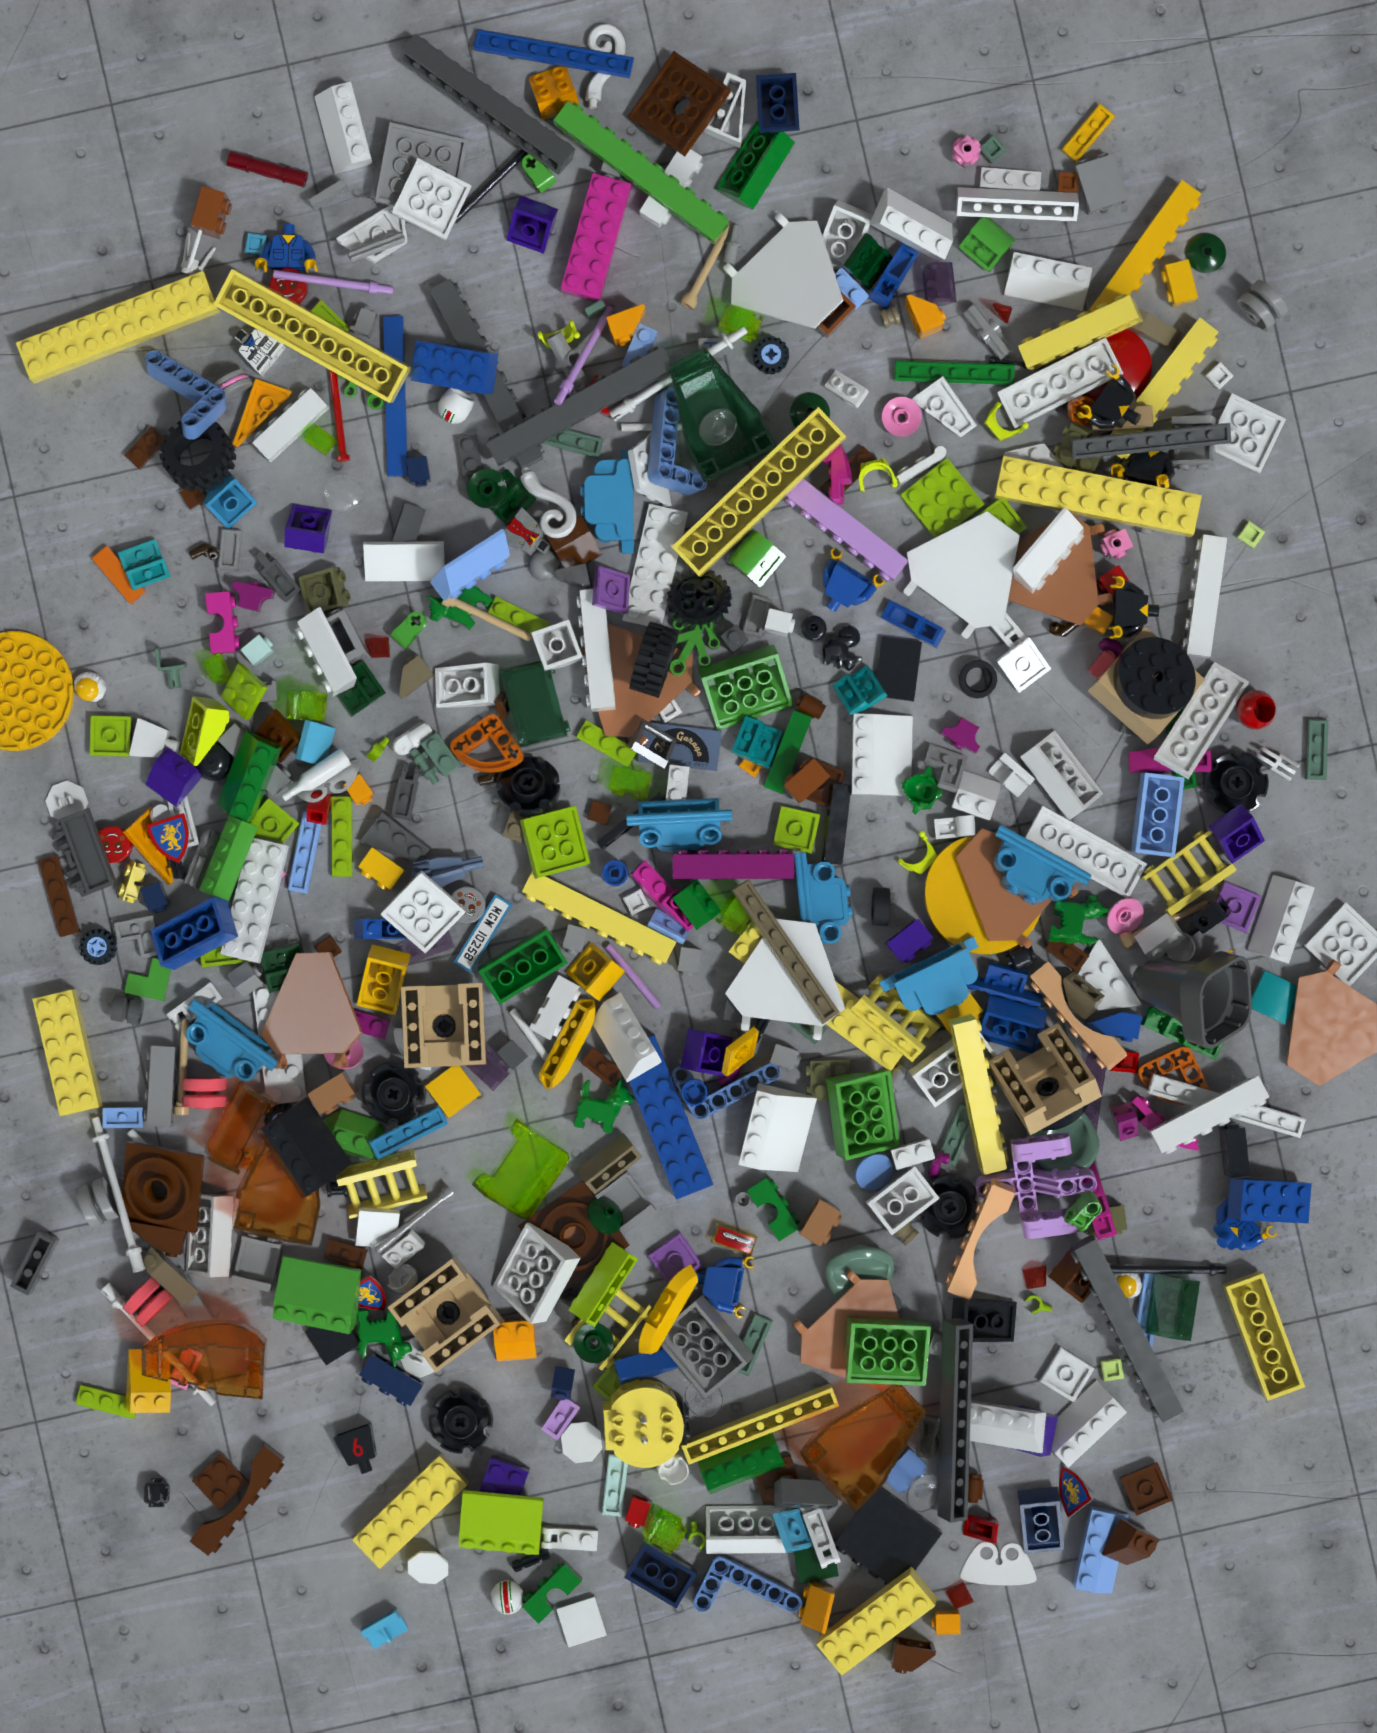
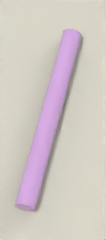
M610 943L605 947L606 951L625 970L626 975L655 1009L659 1008L662 1004L614 946Z

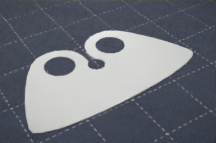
M361 760L350 761L351 765L325 782L331 783L329 786L331 792L341 793L352 785L359 771ZM346 781V786L343 789L336 790L334 788L337 782ZM295 782L294 784H292V785L290 786V788H292L294 785H296L297 782ZM325 783L312 791H302L296 795L304 801L314 803L326 796L327 788L324 787ZM322 790L323 794L319 798H311L313 791Z
M989 1542L980 1543L968 1557L960 1574V1578L965 1581L986 1585H1024L1037 1580L1034 1568L1027 1554H1024L1023 1548L1015 1543H1009L1002 1548L1001 1559L1003 1562L1001 1565H997L995 1562L998 1558V1551L995 1545ZM983 1547H990L992 1549L993 1555L990 1559L986 1560L981 1557L980 1551ZM1007 1549H1017V1559H1007Z

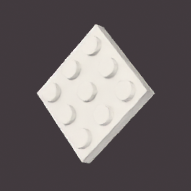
M417 158L391 213L446 241L472 185Z
M1232 393L1217 424L1230 423L1231 443L1215 445V453L1260 474L1286 419Z
M421 870L381 911L380 915L426 953L466 912V909Z
M1345 902L1304 947L1326 968L1330 960L1338 961L1341 967L1334 975L1348 986H1351L1377 958V931Z

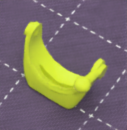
M569 320V324L566 327L556 331L563 333L568 344L574 338L578 339L580 337V333L577 332L573 320ZM541 331L537 332L539 340L542 339L544 345L551 349L546 338L556 332L543 334Z
M1002 402L994 405L984 422L998 438V441L1011 438L1017 433L1020 434L1029 427L1027 422H1024L1022 427L1015 431H1008L1000 427L996 421L995 414L997 409L1001 407Z
M885 458L861 463L859 474L860 491H865L863 485L865 475L877 469L883 470L890 475L893 488L898 486L897 478L894 476Z
M919 831V836L927 844L928 850L925 858L916 864L905 863L900 858H898L897 862L906 870L922 875L936 859L937 854L928 842L925 832Z

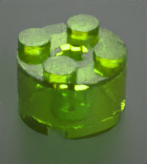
M726 304L718 327L721 328V333L725 332L729 336L744 326L748 333L742 336L740 340L751 343L752 340H756L764 317L760 315L759 319H757L754 312L737 306L730 309V304Z
M287 691L286 719L325 721L328 693L316 692V695L313 696L311 691H301V695H299V691Z
M732 894L721 908L720 914L722 915L720 919L716 917L715 921L733 935H742L748 927L746 923L750 918Z
M654 1508L642 1530L643 1540L650 1545L656 1544L664 1552L672 1554L673 1550L679 1549L689 1526L687 1523L684 1526L681 1523L683 1519L663 1509L661 1513L656 1512L657 1508Z

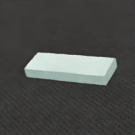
M610 1453L602 1515L622 1517L628 1464L620 1460L615 1454Z

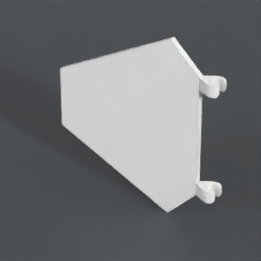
M778 213L774 218L783 229L740 271L737 272L729 263L723 266L725 273L732 278L731 305L815 329L844 300L818 221L789 222L781 213Z
M987 511L907 552L911 581L903 592L910 596L916 587L919 586L968 622V626L961 634L965 639L970 637L975 628L1004 624L1020 535Z
M776 919L839 1012H842L845 1007L816 924ZM762 937L725 993L742 1015L741 1030L748 1031L750 1017L814 1025L813 1039L821 1040L822 1027L827 1022L824 1024L820 1022Z

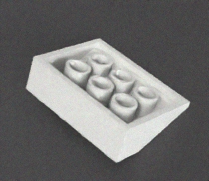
M853 714L851 795L906 796L904 789H902V782H904V779L910 778L912 772L913 716Z
M758 1083L740 1154L739 1165L758 1170L798 1172L817 1097Z
M526 1223L492 1287L530 1324L546 1322L581 1258L568 1245L531 1223Z

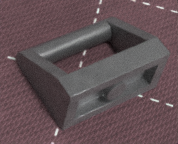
M586 563L555 571L558 581L582 589L591 587Z
M642 719L626 747L656 765L665 768L677 739ZM644 729L668 743L661 756L639 744Z

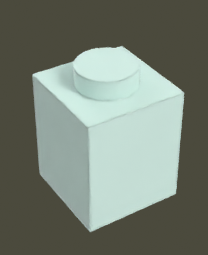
M261 635L256 636L241 649L255 667L274 652L271 648L273 646L272 642L267 636L263 638Z

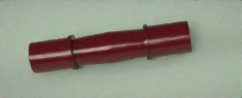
M230 151L228 155V167L246 171V173L252 172L264 177L281 180L282 183H289L303 188L306 186L308 172L295 169L288 165L285 167L270 161L253 158L252 155L249 156Z

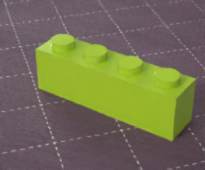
M612 1242L605 1250L600 1262L594 1267L589 1279L583 1284L578 1296L572 1301L569 1311L584 1322L595 1327L638 1258Z

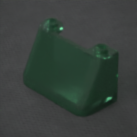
M541 660L500 669L520 748L524 749L568 737L567 732L571 731L569 722L563 719L552 674H555V669L544 671Z

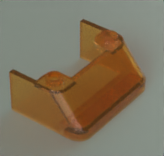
M240 1080L205 1146L204 1151L209 1161L239 1175L240 1170L238 1166L242 1167L246 1160L244 1148L261 1116L265 1115L266 1112L270 1113L273 1106H275L276 1102L273 1097L253 1085Z

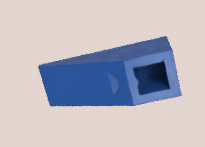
M354 919V939H408L386 919Z
M1117 1012L1084 1023L1083 1025L1102 1035L1121 1036L1120 1040L1132 1042L1133 1038L1138 1039L1142 1015Z

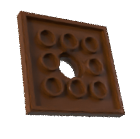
M673 51L627 117L685 157L732 90ZM683 99H689L690 104L686 106L684 113L676 115L675 109L677 104Z
M133 1141L126 1142L122 1197L129 1220L196 1233L199 1224L205 1155ZM153 1181H161L167 1187L165 1198L157 1197L152 1192L151 1186Z
M583 1180L518 1225L522 1231L526 1223H531L568 1245L581 1258L563 1291H566L593 1272L594 1267L600 1262L605 1250L612 1242L623 1249L630 1246L620 1230L614 1234H604L591 1224L587 1215V1208L589 1203L596 1197ZM576 1226L583 1231L584 1239L577 1246H571L564 1240V1232L569 1227Z

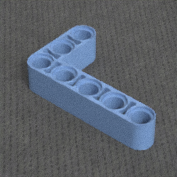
M152 350L145 355L146 370L151 377L195 403L182 416L181 423L185 438H198L226 411L225 391L160 351Z
M670 387L658 393L654 399L647 477L655 485L691 496L705 489L707 481L701 473L674 465L680 394L677 389Z
M770 1062L707 1095L706 1100L701 1104L706 1107L704 1115H697L695 1113L696 1106L688 1104L687 1106L695 1118L705 1119L755 1092L757 1086H749V1077L756 1076L759 1078V1083L765 1085L778 1079L780 1076L779 1067ZM679 1065L674 1068L672 1076L682 1094L683 1084L694 1078L690 1070L684 1069L687 1072V1077L684 1080L677 1079L676 1071L683 1069ZM769 1066H773L777 1070L774 1077H768L765 1074V1070ZM732 1086H740L742 1091L739 1096L731 1095L730 1089ZM715 1095H721L724 1098L722 1105L716 1106L713 1104L712 1099Z
M717 1554L713 1557L693 1598L695 1609L700 1612H706L710 1609L724 1579L787 1611L796 1612L802 1605L801 1596L797 1591L723 1554ZM721 1560L726 1563V1566L723 1569H717L715 1563ZM735 1570H742L744 1575L741 1578H735L733 1572ZM708 1579H715L717 1585L708 1587L706 1581ZM753 1579H760L762 1584L759 1587H753L751 1581ZM778 1588L780 1590L779 1595L771 1596L769 1594L770 1589ZM699 1597H706L708 1603L699 1605L697 1599ZM796 1597L798 1599L797 1604L789 1605L787 1603L788 1598Z

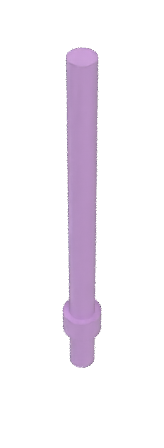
M279 270L273 271V278L364 290L370 294H377V292L393 294L394 288L393 286L379 285L378 282L372 281L365 283Z
M606 306L567 379L561 383L560 391L554 400L556 404L561 405L566 395L573 389V383L607 323L606 317L611 316L614 310L612 307Z

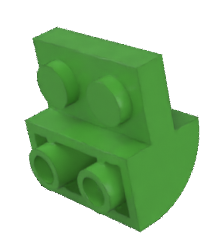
M982 217L970 230V233L959 245V248L986 271L990 272L1014 244L1016 239L990 217Z
M753 529L727 560L757 586L761 587L786 556L768 539Z

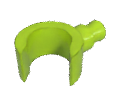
M384 737L382 741L373 746V749L366 757L374 763L384 752L390 740Z
M1029 1295L1024 1300L1025 1302L1031 1299L1039 1301V1306L1031 1311L1032 1314L1040 1311H1052L1053 1306L1043 1303L1037 1295Z
M695 1520L690 1522L691 1533L688 1536V1543L694 1535H700L703 1539L699 1546L700 1550L706 1544V1536L699 1530Z

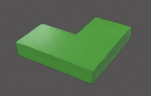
M152 958L148 977L128 973L124 993L165 1001L171 969L161 967L159 959Z

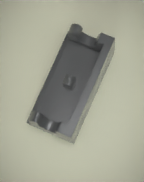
M403 503L391 542H416L426 510Z

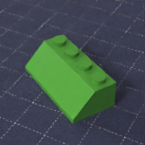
M228 816L200 886V891L229 901L258 826L234 816Z

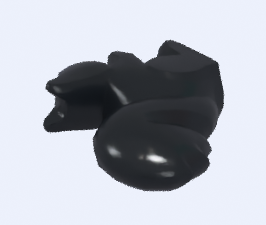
M849 625L845 626L839 631V636L831 638L823 645L824 666L829 665L831 661H835L837 669H840L842 664H844V668L847 671H851L857 662L862 659L860 656L849 655V648L857 646L860 642V633L857 628Z

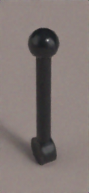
M994 356L988 359L990 364H1015L1027 369L1024 361L1017 362L1003 359L1000 361Z

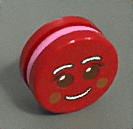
M283 268L279 270L300 273L299 271L293 268ZM273 276L270 280L269 287L298 304H301L307 296L308 285L306 282L273 278Z
M108 826L98 832L109 863H120L126 860L132 852L133 844L123 833L125 829L121 827Z

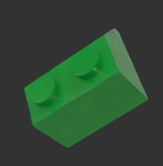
M698 879L693 880L673 897V900L696 930L721 912L716 902Z

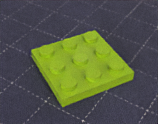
M948 458L900 495L933 538L956 528L985 505Z
M576 805L520 820L534 879L591 864Z

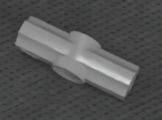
M977 303L963 313L976 330L975 332L979 339L991 348L1000 361L1014 350L1013 346L1003 336L998 324L992 318L990 319Z
M559 331L546 338L556 356L555 366L557 370L565 373L566 377H568L579 357V353L571 350L563 333ZM582 369L573 383V390L575 392L584 385H590Z

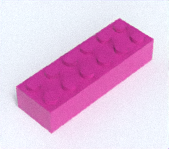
M595 173L592 174L561 285V293L592 302L601 300L632 190L631 183Z

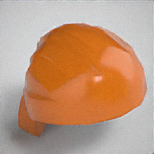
M1082 395L1071 399L1067 405L1069 419L1084 426L1088 425L1090 422L1087 421V418L1081 419L1077 416V413L1081 412L1085 415L1086 412L1081 406L1088 405L1091 408L1095 401L1090 397Z

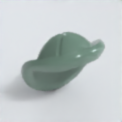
M1085 1113L1072 1124L1058 1130H1039L1032 1135L1027 1131L1026 1137L1054 1133H1068L1070 1135L1072 1154L1056 1157L1053 1160L1051 1158L1035 1160L1045 1171L1051 1172L1055 1168H1058V1171L1069 1170L1071 1166H1076L1079 1169L1089 1168L1099 1152L1100 1144L1097 1132Z
M863 1244L852 1246L835 1254L829 1260L826 1267V1279L829 1289L836 1300H838L854 1284L845 1275V1272L849 1269L860 1279H888L891 1284L894 1260L883 1249Z

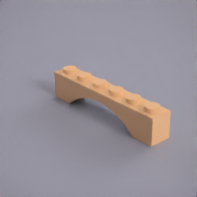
M1049 962L1045 963L1030 976L1032 988L1037 993L1041 991L1045 996L1043 998L1044 1002L1049 1008L1054 1007L1058 1011L1056 1016L1062 1023L1067 1022L1070 1025L1069 1031L1075 1038L1080 1037L1084 1043L1081 1045L1088 1053H1094L1097 1057L1094 1060L1102 1069L1106 1067L1108 1071L1111 1070L1127 1056L1126 1051L1114 1037L1092 1031L1074 1017L1065 1002L1062 977Z
M992 1179L991 1183L986 1184L983 1195L985 1197L983 1202H978L975 1210L977 1216L975 1220L971 1219L969 1223V1235L967 1238H963L960 1245L962 1249L960 1256L956 1255L952 1265L955 1268L952 1273H948L945 1281L947 1292L968 1300L971 1299L977 1285V1274L973 1261L977 1241L985 1228L993 1220L1008 1212L1015 1195V1187Z

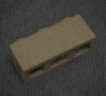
M622 1133L576 1171L591 1191L596 1194L641 1159L642 1156L628 1137Z

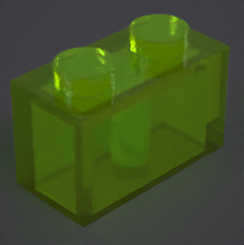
M613 765L608 789L612 790L613 795L623 797L624 793L632 795L631 799L643 801V798H648L653 774Z

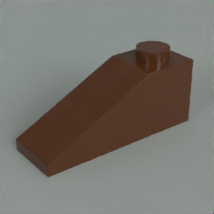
M129 1220L132 1231L160 1252H166L165 1256L177 1257V1255L183 1253L186 1231Z

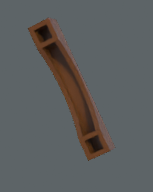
M266 1443L251 1461L250 1483L239 1504L227 1514L204 1522L189 1542L207 1556L211 1552L216 1553L222 1546L220 1541L224 1535L228 1538L235 1529L232 1526L235 1521L238 1520L240 1522L247 1514L245 1508L249 1504L253 1506L260 1497L257 1494L260 1489L263 1488L265 1490L272 1482L270 1476L274 1472L278 1474L285 1464L282 1461L285 1457Z

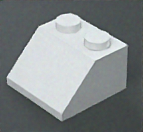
M569 620L531 632L544 671L561 668L581 661L582 654Z
M964 770L950 808L990 821L1001 783Z

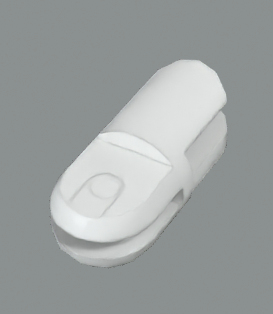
M425 722L418 723L397 737L393 742L394 752L398 755H406L421 746L422 742L432 736L431 726Z
M1261 747L1260 750L1274 758L1273 761L1259 753L1256 756L1269 764L1271 771L1291 781V777L1276 768L1280 766L1294 775L1296 771L1281 762L1282 759L1299 768L1300 764L1281 752L1276 755L1265 747Z

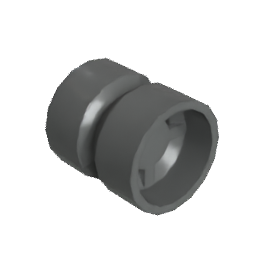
M115 995L112 1002L110 1019L119 1022L126 1020L129 1024L139 1025L143 1015L144 1000L132 998L130 1001L126 996Z

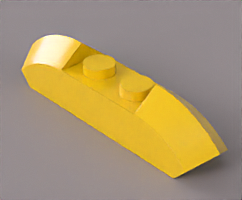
M580 999L575 1003L539 1072V1080L546 1090L558 1085L574 1063L594 1022V999Z
M691 1264L678 1271L670 1279L650 1312L641 1331L639 1353L653 1354L662 1345L698 1283L697 1274Z

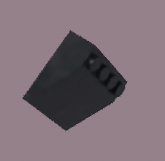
M305 1097L257 1130L302 1198L308 1197L352 1164L308 1097Z

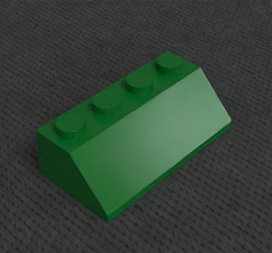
M756 121L714 189L737 204L753 210L776 172L780 169L786 156L790 153L795 142L785 132L759 133V122Z
M246 730L217 805L229 815L245 822L254 820L283 746Z
M545 926L480 965L478 972L500 1005L568 964L549 929Z
M773 1432L698 1461L700 1472L710 1495L785 1466Z

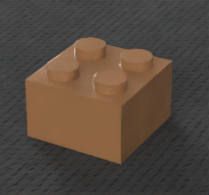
M344 1071L307 1095L319 1114L325 1112L328 1115L339 1108L337 1104L340 1102L344 1105L356 1098L354 1094L358 1090L347 1072Z
M818 1197L798 1230L799 1234L820 1247L823 1243L827 1244L832 1235L830 1232L833 1226L837 1227L842 1218L840 1209Z

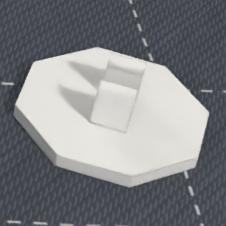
M68 780L53 785L45 800L50 816L58 820L86 809L89 803L84 788Z
M415 1337L406 1340L405 1342L411 1344L412 1352L405 1354V1357L401 1359L405 1372L419 1378L433 1373L434 1370L421 1354L425 1350Z
M588 1421L571 1423L561 1435L563 1454L574 1463L592 1462L602 1450L601 1431Z
M419 1551L408 1559V1574L419 1583L437 1584L448 1576V1561L437 1552Z

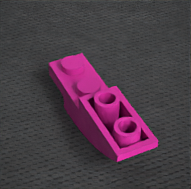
M841 443L823 460L829 467L828 474L831 479L829 497L837 505L844 504V485L852 484L849 460Z
M1159 748L1128 753L1129 773L1169 774L1173 770L1154 760V756ZM1206 751L1194 772L1211 771V751Z
M643 860L630 875L642 887L641 890L663 912L686 931H689L693 927L692 923L673 900V897L679 892L676 889H672L646 860Z
M1135 1095L1129 1100L1143 1114L1138 1121L1145 1128L1150 1130L1163 1123L1165 1118L1157 1110L1153 1112L1148 1107L1150 1103L1143 1096L1139 1098ZM1195 1137V1140L1189 1144L1184 1145L1181 1143L1177 1145L1191 1150H1198L1200 1148L1196 1144L1199 1141Z
M1093 1162L1088 1168L1094 1172L1097 1186L1092 1192L1096 1194L1102 1211L1092 1221L1097 1241L1117 1236V1232L1095 1162ZM1084 1178L1082 1182L1089 1183L1092 1179Z

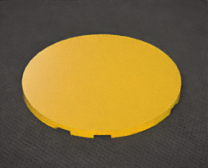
M27 632L0 633V750L23 751L32 749L53 738L66 723L74 702L73 676L65 658L48 641Z
M974 835L968 836L946 847L930 866L925 880L924 901L926 911L936 931L951 945L974 936L978 948L969 951V953L984 955L1001 953L1015 947L1018 943L1016 941L987 940L955 858L974 837ZM1040 914L1031 923V925L1022 933V935L1027 937L1032 932V930L1038 922Z

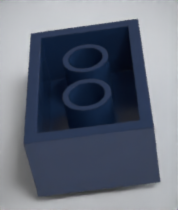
M645 1539L627 1568L624 1578L677 1609L696 1577L697 1569Z

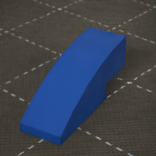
M902 243L869 299L886 309L919 253Z
M891 600L880 617L936 649L946 633L943 627Z
M658 1350L653 1354L642 1353L614 1361V1368L620 1385L637 1379L642 1381L678 1368L677 1364L665 1350Z

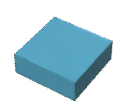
M247 233L245 254L260 256L267 244L268 236Z

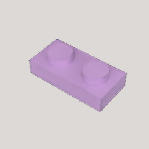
M560 1400L541 1430L558 1441L580 1406L572 1400Z

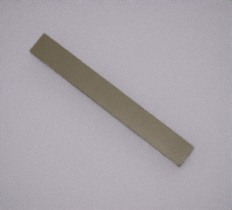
M747 879L731 890L820 1022L824 1024L840 1013L750 880Z

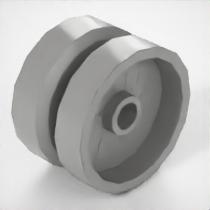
M1257 280L1250 287L1251 293L1245 292L1237 299V304L1254 325L1267 332L1275 324L1274 318L1280 319L1288 312V307L1271 286L1262 280Z
M101 1177L94 1180L92 1187L85 1184L76 1188L80 1208L86 1221L92 1228L104 1224V1217L108 1221L120 1217L111 1186L106 1178Z

